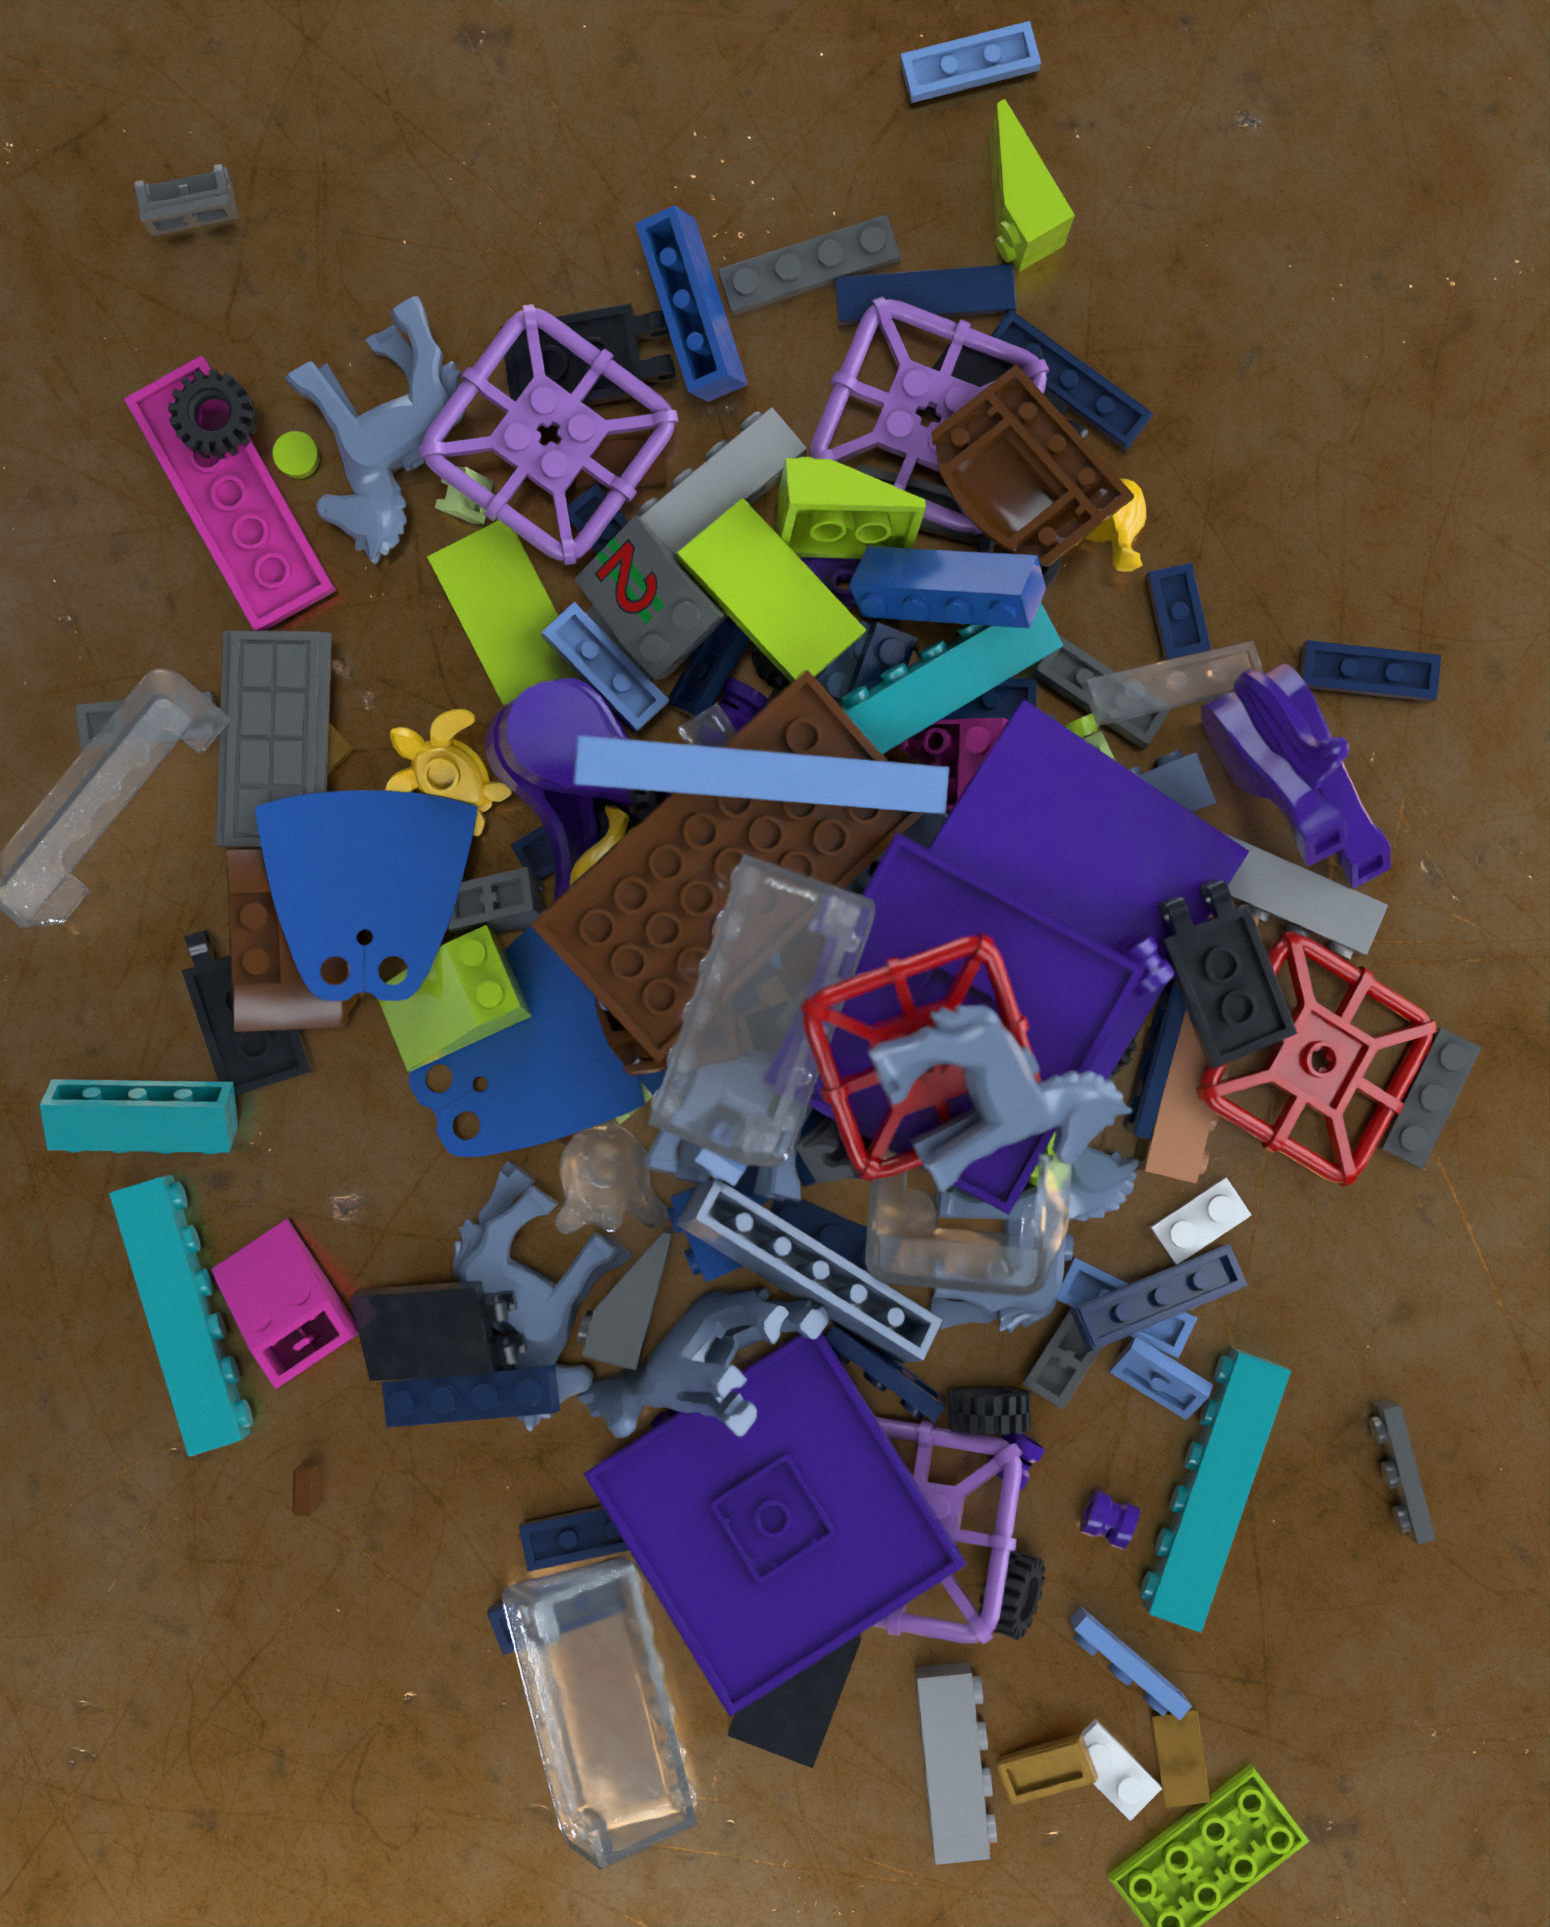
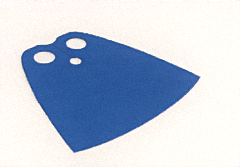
M374 790L335 791L298 795L255 806L258 833L275 909L296 967L306 986L315 997L325 1001H346L357 993H371L381 1001H401L410 998L416 993L432 967L458 898L474 832L477 806L435 795ZM364 929L369 930L373 935L372 942L365 945V959L364 945L359 944L356 938L357 933ZM390 956L400 957L405 961L408 968L404 981L395 985L383 982L378 973L382 960ZM329 957H342L349 964V977L342 984L331 985L321 977V965Z
M531 926L505 949V953L532 1016L410 1072L409 1085L419 1104L433 1110L437 1117L436 1133L445 1149L454 1156H488L543 1144L607 1122L645 1105L638 1075H628L622 1067L624 1064L615 1055L605 1039L596 1010L594 994ZM437 1064L447 1066L453 1075L451 1086L442 1093L431 1091L426 1084L428 1070ZM479 1076L485 1077L488 1082L487 1088L482 1092L475 1091L472 1085L473 1080ZM464 1111L476 1114L480 1121L478 1134L470 1140L458 1138L453 1131L455 1117Z

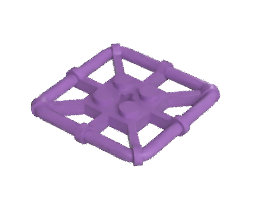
M881 296L871 301L872 306L867 309L860 320L840 372H835L830 384L833 389L812 438L809 454L814 459H832L840 463L878 447L905 458L894 484L895 487L905 491L916 463L939 471L936 444L933 445L931 431L993 383L978 387L951 376L963 345L1007 363L1017 364L1043 394L1047 382L1046 374L1049 372V368L1044 359L1039 360L1037 356L1028 350L971 329V323L960 320L959 323H956L905 302L892 299L885 300ZM892 318L952 341L940 371L910 360ZM878 324L898 367L889 393L856 379ZM849 395L882 408L873 432L833 449H828ZM927 407L934 408L936 410L935 414L941 418V421L939 423L931 422L929 427L920 425L921 417L916 412L919 409L925 410ZM925 500L926 509L923 519L954 531L972 532L974 536L983 533L968 519L963 511V514Z
M534 304L522 305V310L516 312L507 320L473 368L467 367L461 375L462 383L428 427L423 437L422 445L418 446L419 458L425 460L426 464L436 475L485 510L484 515L492 521L498 519L547 556L564 561V565L576 564V559L582 557L592 548L624 502H631L637 493L634 488L667 445L673 434L674 425L678 424L679 421L677 411L672 410L671 406L661 395L612 360L614 357L612 353L606 349L600 351L555 316L542 309H535ZM538 328L542 329L591 366L572 394L545 375ZM525 329L533 379L515 402L489 383L487 379ZM601 375H604L651 410L653 414L605 420L583 404L582 401ZM477 392L506 413V416L491 436L442 442ZM554 425L558 428L557 436L561 439V442L558 445L550 442L546 447L539 443L541 434L537 430L541 426L548 428ZM655 429L621 477L615 476L591 458L607 435ZM492 451L516 470L501 491L495 496L445 458ZM584 470L607 487L610 492L578 536L573 540L565 492L580 471ZM527 477L553 496L560 542L508 505L510 499Z
M876 1417L888 1438L918 1442L913 1478L955 1545L957 1546L958 1542L990 1547L992 1550L981 1615L953 1574L941 1581L969 1624L906 1613L907 1604H905L873 1626L887 1629L888 1634L900 1636L902 1632L958 1643H977L981 1641L985 1644L994 1637L992 1632L997 1626L1001 1613L1010 1551L1015 1552L1016 1539H1012L1022 1478V1461L1020 1459L1022 1451L1016 1443L1010 1444L994 1436L970 1434V1432L961 1433L936 1427L933 1421L922 1420L921 1424ZM933 1445L995 1456L957 1486L927 1482ZM1004 1469L994 1535L961 1530L960 1525L965 1497Z

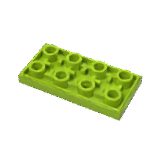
M741 498L676 554L675 559L790 682L803 670L807 669L816 677L866 632V629L744 498Z
M498 520L427 556L503 706L515 699L525 689L544 681L550 682L566 678H577L583 681L541 637L542 631L559 616L516 532Z
M1250 1763L1210 1794V1802L1197 1804L1113 1869L1107 1876L1144 1927H1200L1306 1845L1309 1840Z

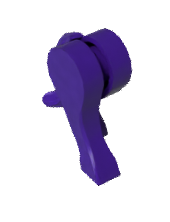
M1285 663L1264 674L1253 670L1244 671L1234 681L1233 690L1201 706L1200 714L1203 726L1227 774L1244 792L1253 796L1270 799L1280 808L1289 822L1297 848L1307 866H1311L1337 853L1339 864L1352 889L1391 869V845L1383 832L1370 819L1343 763L1349 755V743L1342 737L1331 736L1313 694L1294 668Z
M577 678L556 679L550 682L544 681L525 689L491 719L485 736L486 757L493 773L532 808L542 821L550 837L555 859L554 901L569 888L570 875L577 860L584 852L598 843V825L593 797L609 799L622 807L631 817L633 828L637 825L635 821L639 819L636 813L631 814L629 806L633 805V798H628L630 789L573 784L576 736L631 740L604 697L590 685ZM658 791V804L671 792Z

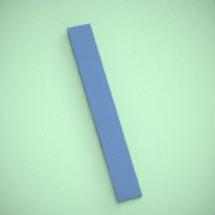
M576 736L573 784L945 814L949 767Z

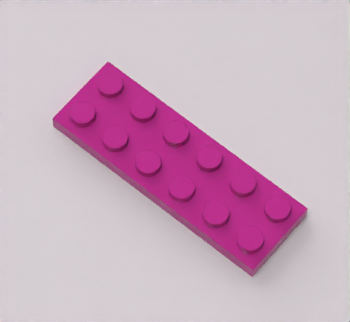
M201 355L124 398L252 628L254 631H265L330 595L336 589L249 435L247 438L251 442L247 447L240 444L237 447L238 454L232 456L227 452L224 453L225 459L217 460L213 455H210L208 459L202 457L198 452L194 453L175 434L176 430L169 421V418H172L173 415L168 411L169 403H175V398L171 394L175 388L179 391L184 388L180 381L185 377L190 381L196 379L194 372L202 371L205 375H209V370L212 369L204 356ZM220 399L205 401L197 412L198 425L207 431L221 429L228 422L230 416L228 404Z

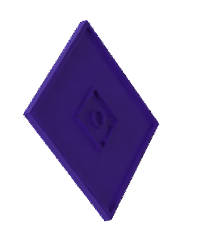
M1021 700L927 847L928 850L1114 951H1117L1129 941L1143 934L1151 933L1158 944L1157 953L1164 960H1167L1159 939L1171 935V932L1161 918L1157 904L1173 897L1176 899L1183 897L1193 925L1207 920L1211 912L1203 902L1198 887L1213 880H1217V882L1225 880L1228 886L1249 853L1247 849L1026 700ZM1168 982L1140 997H1135L1132 992L1089 1071L1094 1072V1075H1102L1103 1081L1108 1079Z
M896 832L807 997L811 998L814 993L824 987L886 965L885 960L898 956L899 960L958 938L978 936L980 933H983L993 938V944L997 947L1003 958L1020 1014L1026 1015L1030 1028L1026 1033L1034 1058L1040 1069L1041 1080L1046 1081L1052 1076H1062L1069 1071H1076L1079 1075L1090 1070L1146 968ZM965 957L906 978L915 1009L945 998ZM982 963L960 1006L983 1005L989 1007L1001 1020L1002 1017L985 964ZM892 983L830 1006L870 1025L902 1014ZM800 1009L765 1072L762 1081L835 1120L830 1103L823 1101L820 1092L823 1083L804 1031L802 1018L804 1012ZM822 1021L841 1078L874 1066L868 1053L870 1047L867 1039L827 1021ZM880 1083L853 1092L848 1096L859 1132L870 1140L873 1139L889 1108L885 1091ZM969 1092L946 1100L952 1119L975 1107ZM933 1105L903 1116L887 1149L896 1154L913 1148L910 1139L940 1126ZM1056 1127L1043 1133L1030 1135L1014 1144L1000 1146L991 1154L971 1162L952 1185L1009 1215L1052 1139Z
M822 1332L817 1339L803 1337L799 1334L741 1371L747 1380L741 1388L736 1387L731 1391L739 1393L745 1401L751 1402L757 1410L756 1420L744 1436L735 1435L715 1416H705L699 1412H678L583 1473L729 1717L967 1565L966 1560Z

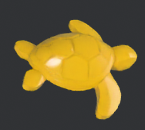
M453 709L443 712L432 722L430 740L426 742L422 736L410 728L397 727L391 729L390 738L393 748L400 756L411 760V767L393 774L387 782L385 791L412 793L416 790L420 794L450 798L477 806L473 835L479 836L483 832L486 823L483 812L491 808L493 801H503L511 796L513 791L502 781H491L488 770L479 755L465 743L454 739L458 732L475 723L476 716L466 709Z

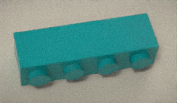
M51 1079L40 1102L47 1150H65L71 1153L82 1151H111L113 1153L146 1151L160 1154L201 1152L213 1155L217 1153H230L238 1130L233 1082Z

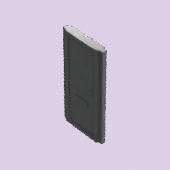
M223 631L216 847L261 848L255 806L298 795L327 792L332 634L330 632Z

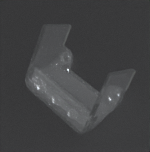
M886 1149L882 1159L894 1156L896 1153ZM1039 1154L1037 1201L1025 1209L1021 1219L1020 1235L938 1228V1206L935 1199L924 1190L907 1189V1171L892 1177L874 1178L870 1182L865 1257L869 1273L876 1280L891 1284L1009 1296H1027L1038 1292L1046 1282L1067 1233L1072 1163H1061L1055 1155Z

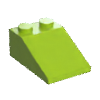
M1003 99L996 105L989 135L997 236L995 244L1003 260L1007 263L1012 261L1017 271L1020 272L1065 245L1075 214L1006 99Z
M812 457L786 458L773 511L774 527L778 536L798 557L862 559L867 546L913 549L926 509V501L923 498L832 459H814Z
M487 925L439 947L428 975L413 996L401 1001H381L378 999L408 1072L532 1016L499 936ZM408 968L387 981L386 984L395 985L404 981Z

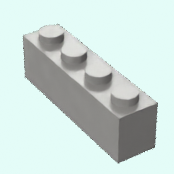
M773 407L763 415L760 411H757L749 416L739 427L741 433L729 443L726 440L718 442L705 455L707 461L694 472L691 468L683 471L671 483L670 486L673 490L661 500L653 497L636 512V515L640 516L675 555L741 498H744L751 506L781 481L786 458L807 456V447Z
M1223 833L1249 851L1228 885L1233 903L1239 906L1249 905L1252 916L1259 917V923L1267 924L1268 920L1271 919L1285 925L1284 933L1294 930L1297 934L1309 938L1312 937L1326 943L1327 949L1345 960L1350 961L1352 955L1355 957L1367 955L1388 907L1387 904Z
M969 1662L914 1667L932 1851L935 1865L991 1859L989 1843L997 1842V1831L994 1813L986 1814L984 1797L993 1796L990 1768H981L980 1751L988 1750L985 1721L977 1722L975 1708L976 1704H983L980 1675L972 1676Z

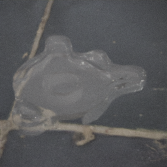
M613 1119L577 1132L562 1151L559 1168L565 1198L563 1206L556 1216L555 1224L563 1233H575L587 1223L595 1224L608 1232H614L622 1225L623 1212H629L649 1228L659 1227L668 1217L666 1206L657 1198L652 1190L650 1169L642 1167L647 1154L646 1150L631 1132L616 1124Z

